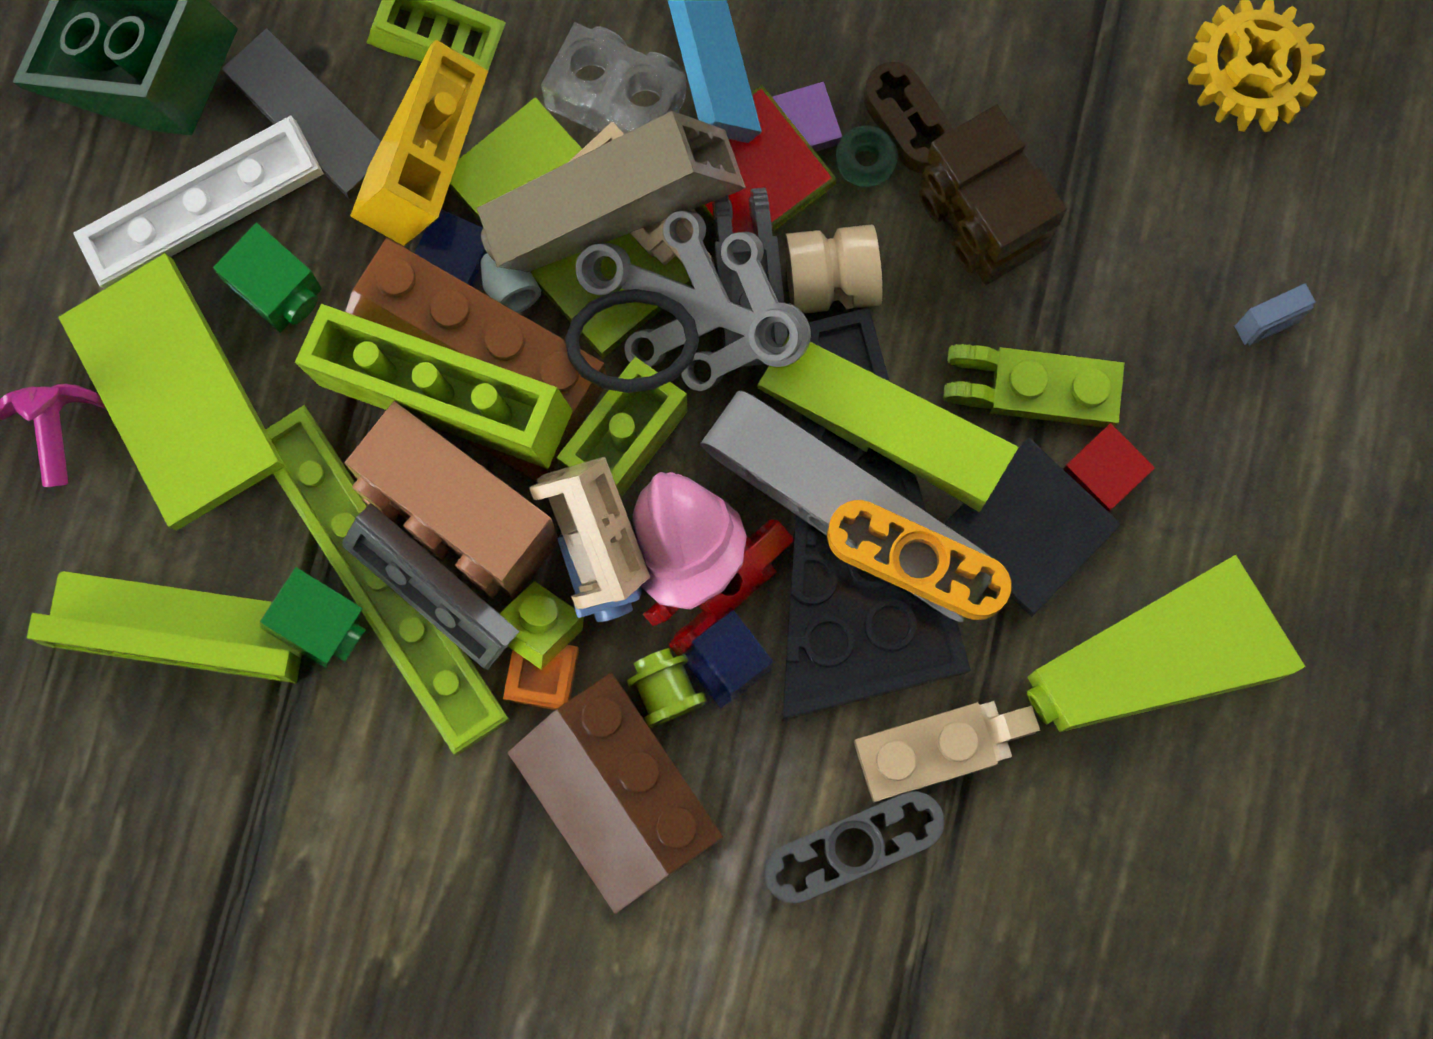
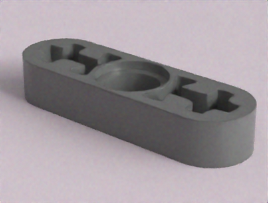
M907 792L776 849L769 857L765 866L766 885L776 898L786 903H801L934 845L944 829L942 809L936 800L925 793ZM911 804L915 812L926 810L930 815L931 822L923 826L925 837L916 841L911 832H905L889 840L897 848V852L886 856L882 834L870 821V818L881 814L883 816V826L887 827L904 817L903 805ZM851 828L859 829L870 837L873 851L870 859L864 865L850 867L843 864L837 857L835 842L839 834L844 830ZM823 840L825 858L830 867L838 874V877L826 882L824 879V869L822 868L808 874L804 878L806 889L802 892L796 893L791 884L780 886L775 874L780 873L784 869L782 858L787 855H793L797 863L813 859L818 855L810 847V844Z

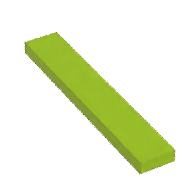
M303 405L267 428L266 431L285 464L283 468L273 473L357 605L363 608L362 613L452 753L458 756L508 723L510 719L469 656L343 547L342 542L355 518L368 505L362 501L363 497L352 488L355 483L354 479L306 406Z

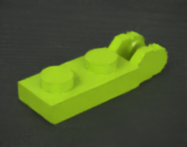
M955 344L949 347L947 361L951 365L967 369L995 371L993 388L983 384L963 381L947 383L944 387L943 396L947 402L991 409V414L1106 428L1110 423L1116 427L1119 423L1124 362L1000 347L997 351L990 347L972 346L970 344Z

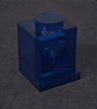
M734 610L692 641V650L686 654L688 658L686 665L720 709L724 708L771 672L773 660Z

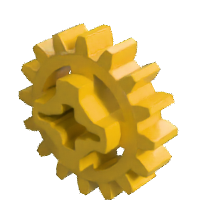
M1240 0L1234 10V14L1230 9L1222 5L1213 16L1212 23L1204 21L1195 36L1198 43L1193 44L1187 57L1188 61L1197 66L1193 68L1187 79L1190 85H1204L1205 87L1197 100L1200 106L1208 105L1212 102L1219 106L1215 117L1217 122L1221 123L1229 114L1238 117V131L1245 132L1251 121L1258 119L1263 131L1268 132L1271 131L1278 121V116L1287 124L1294 121L1301 111L1300 106L1307 108L1318 93L1313 86L1319 84L1325 75L1326 69L1314 63L1319 60L1325 51L1324 45L1308 44L1307 39L1315 26L1311 22L1297 27L1292 22L1297 11L1293 6L1280 15L1274 12V0H1265L1260 10H1253L1250 0ZM1220 44L1224 48L1220 56L1226 62L1225 68L1221 71L1217 58ZM1289 59L1293 63L1294 75L1287 68V60ZM1293 75L1292 84H1290L1289 79Z

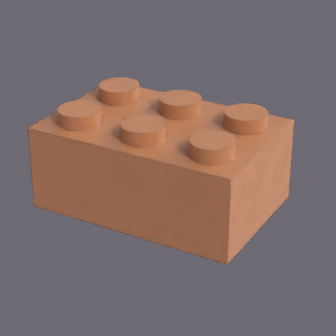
M393 401L344 462L357 478L352 488L363 497L362 501L365 504L369 505L372 503L392 522L395 521L398 515L407 520L403 527L413 534L412 538L419 545L441 561L444 560L448 553H451L459 559L455 566L464 573L462 576L492 599L500 590L510 599L514 600L559 543L551 517L395 401Z

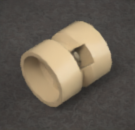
M874 225L838 228L834 237L827 239L820 230L785 234V261L790 303L801 310L803 314L828 311L833 301L839 300L846 309L881 305L882 271L878 239Z

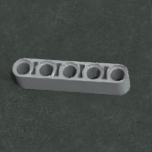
M736 392L700 443L702 448L719 463L825 535H827L833 513L841 505L853 500H864L989 556L945 524L746 392ZM858 516L853 525L841 523L839 528L848 533L846 541L848 546L858 549L859 544L863 540L870 541L882 547L880 554L875 560L887 565L889 551L896 538L901 534L900 532L889 528L887 539L883 541L868 532L870 521L864 517ZM914 542L906 545L900 552V565L909 576L925 578L935 572L937 557L933 549L928 545ZM950 556L948 570L942 580L936 585V588L947 593L948 585L953 579L970 589L968 600L976 604L987 588L990 576L984 572H979L973 580L964 578L954 573L962 561ZM914 594L953 620L964 622L966 619L964 616Z

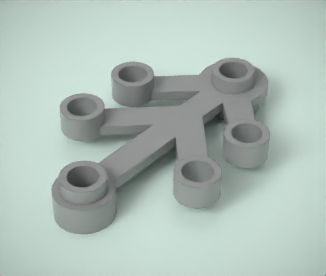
M684 210L676 211L666 218L663 225V235L667 243L677 249L694 287L631 264L626 251L613 243L594 244L581 252L576 263V275L581 286L588 292L596 295H605L621 289L659 292L683 305L695 320L698 337L720 326L744 335V337L715 353L709 351L695 353L693 362L681 373L685 384L693 390L703 391L712 388L721 381L724 374L755 359L775 367L786 366L799 360L806 352L810 343V326L801 310L792 304L778 302L760 263L764 254L761 240L753 233L738 232L729 235L721 246V258L728 268L737 271L751 305V310L730 302L703 243L706 234L705 222L698 213ZM681 218H686L693 226V235L687 242L682 241L676 233V225ZM740 239L746 241L751 248V257L745 264L737 261L733 254L734 245ZM606 256L612 258L617 266L616 275L611 280L605 278L601 272V262ZM676 319L655 330L645 329L631 334L625 343L627 360L631 362L636 356L649 367L660 364L667 352L685 344L686 339L683 326ZM776 322L785 324L789 330V340L784 346L775 343L771 337V328ZM643 337L649 339L654 346V355L650 360L642 358L638 352V343ZM699 359L706 361L711 368V377L707 382L700 381L694 374V365Z

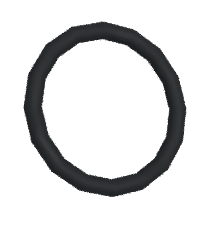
M631 289L610 292L589 302L572 319L565 341L568 359L581 377L603 389L632 393L653 390L678 378L693 362L699 337L694 318L681 303L659 292ZM633 302L657 305L672 313L681 323L686 339L681 355L669 368L649 377L623 379L607 376L592 368L581 355L579 338L584 325L596 313L613 305Z

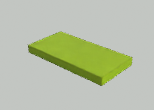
M535 97L458 159L449 187L481 222L477 210L478 207L568 163L582 148ZM630 233L605 242L616 244L624 249L633 265L688 286L692 285L684 264L677 256L664 266L656 256L652 257ZM581 252L531 271L541 291L570 323L589 302L604 296L588 292L579 283L576 275V263ZM606 256L601 262V272L609 280L613 279L616 275L617 266L612 258ZM638 302L613 305L596 313L584 325L581 336L603 359L660 312L662 308L657 305Z
M166 253L58 317L169 528L176 531L285 466L174 260Z

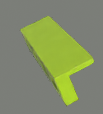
M65 571L58 574L50 615L32 613L27 639L46 647L296 684L302 657L300 652L261 629L260 620L272 602Z

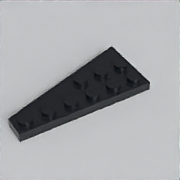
M869 307L808 322L811 331L810 342L890 382ZM802 415L801 428L926 512L918 480L914 473L870 447L867 452L863 451ZM795 514L782 721L952 678L971 671L956 620L942 614L911 592L840 560L830 549L827 535Z

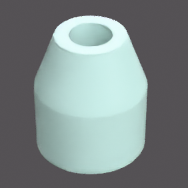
M488 253L482 257L480 261L482 285L487 296L517 313L525 311L539 299L541 289L531 271L524 272L500 268L496 266L495 261L491 259Z

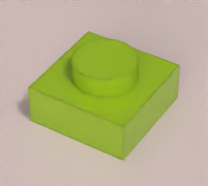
M535 581L500 613L504 619L519 631L508 647L541 670L583 630L584 617L578 618L573 607Z

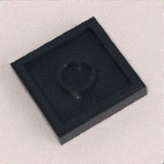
M1029 437L1017 449L981 511L978 512L963 503L944 523L947 527L979 547L991 558L999 561L1006 568L1011 579L1010 597L1031 617L1121 525Z

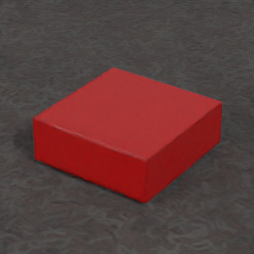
M1111 423L1063 468L1069 476L1108 512L1155 469Z

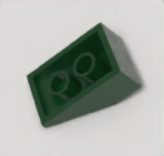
M50 0L13 83L21 89L145 130L192 136L238 28L208 0Z

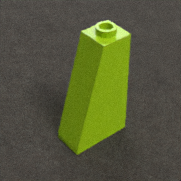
M1234 555L1036 669L1027 676L1033 687L1027 691V696L1043 723L1047 725L1054 722L1059 732H1064L1278 681L1298 672L1306 666L1240 560Z

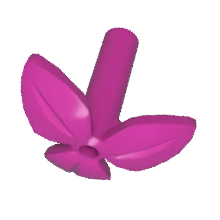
M58 384L52 387L22 388L6 393L0 399L1 420L7 419L17 412L25 420L31 421L34 419L43 487L69 484L59 412L64 405L71 402L89 403L106 409L98 393L77 385Z

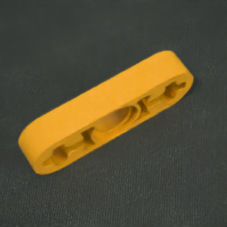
M853 500L841 505L831 517L827 530L828 544L832 552L840 560L972 620L990 618L1000 611L1010 597L1011 579L1008 571L999 561L880 506L864 500ZM858 516L864 517L870 521L868 532L883 541L887 539L889 528L900 532L901 534L896 538L889 551L887 565L875 560L880 554L882 547L870 541L863 540L859 544L858 549L848 546L846 544L848 533L839 528L841 523L853 525ZM920 542L931 547L937 557L935 572L925 578H914L905 573L900 565L899 556L901 550L906 545ZM950 556L962 561L954 573L964 578L973 580L979 572L988 574L990 576L988 587L997 592L996 598L985 597L978 605L973 604L968 600L970 589L953 579L948 585L947 593L936 588V585L942 580L948 570Z

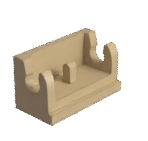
M605 457L544 474L537 479L538 484L529 487L534 500L548 497L581 582V585L578 587L580 593L571 596L576 609L588 608L611 601L625 600L651 577Z

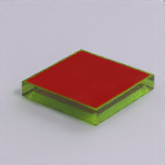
M760 85L751 92L762 132L749 143L729 139L746 187L728 195L733 211V233L750 232L754 234L752 218L749 213L751 189L766 188L773 232L836 185V177L763 85ZM712 202L699 206L714 226Z

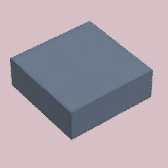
M1305 283L1250 308L1235 325V328L1244 345L1249 344L1250 346L1298 324L1314 308L1313 305L1316 301Z

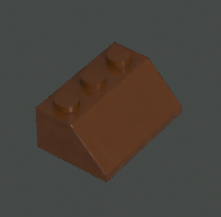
M612 672L557 708L507 752L615 914L723 841L722 834Z

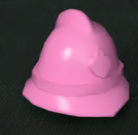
M663 472L657 473L651 482L640 492L633 511V525L636 540L651 576L641 587L660 605L690 610L723 592L743 565L747 535L739 513L722 498L695 481L673 472L666 474Z

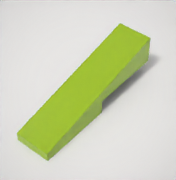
M790 334L788 335L782 346H784L788 342ZM812 342L809 343L804 355L796 362L781 367L769 366L758 383V389L865 452L870 447L978 512L985 505L1019 448Z

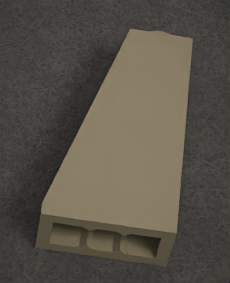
M670 111L478 207L477 210L483 225L481 239L486 252L495 261L497 267L530 272L582 252L591 245L602 244L663 221L676 211L697 208L736 193L746 187L725 129Z

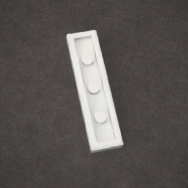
M290 115L73 234L99 286L106 289L162 254L166 253L171 257L324 173L297 121Z

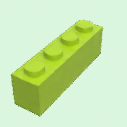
M324 304L320 305L295 361L321 387L387 410L395 401L428 426L547 469L551 464L573 412V409L555 386Z

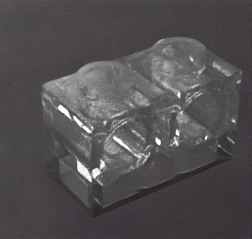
M574 22L541 84L547 109L598 133L613 122L626 134L670 111L678 113L687 97L686 73L682 72L679 65L672 59L657 52H649L645 55L626 46L625 41L618 34L607 28L595 26L591 30ZM589 65H595L605 70V73L600 78L593 81H585L575 76L581 68ZM640 91H652L660 96L657 103L648 107H640L630 101V98Z

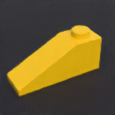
M435 40L430 45L368 166L350 217L403 246L438 219L488 70L438 40Z

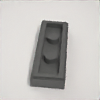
M266 28L230 60L222 70L225 76L273 124L290 115L297 121L324 175L351 200L360 191L368 166L381 141Z
M372 503L355 518L342 542L343 547L482 668L488 670L519 631Z

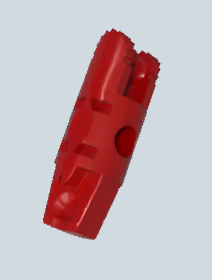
M768 520L749 537L747 536L743 565L730 581L727 588L698 605L702 612L682 627L669 643V646L677 656L686 653L777 572L770 563L794 541V538L780 521ZM656 602L643 615L652 626H656L670 619L679 608L660 605Z

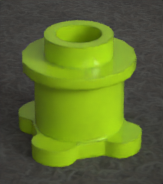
M669 648L636 661L634 666L638 674L627 680L629 687L636 686L648 712V715L644 717V721L650 729L706 705L705 702H707L703 692L695 693L684 668V664L688 662L687 656L681 655L673 658Z

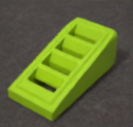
M381 0L367 44L422 62L430 45L435 40H441L446 24L449 23L459 26L451 49L484 69L489 70L506 22L453 0ZM399 9L411 12L405 29L394 25ZM423 16L435 19L428 38L417 34ZM470 30L482 33L474 57L463 53Z

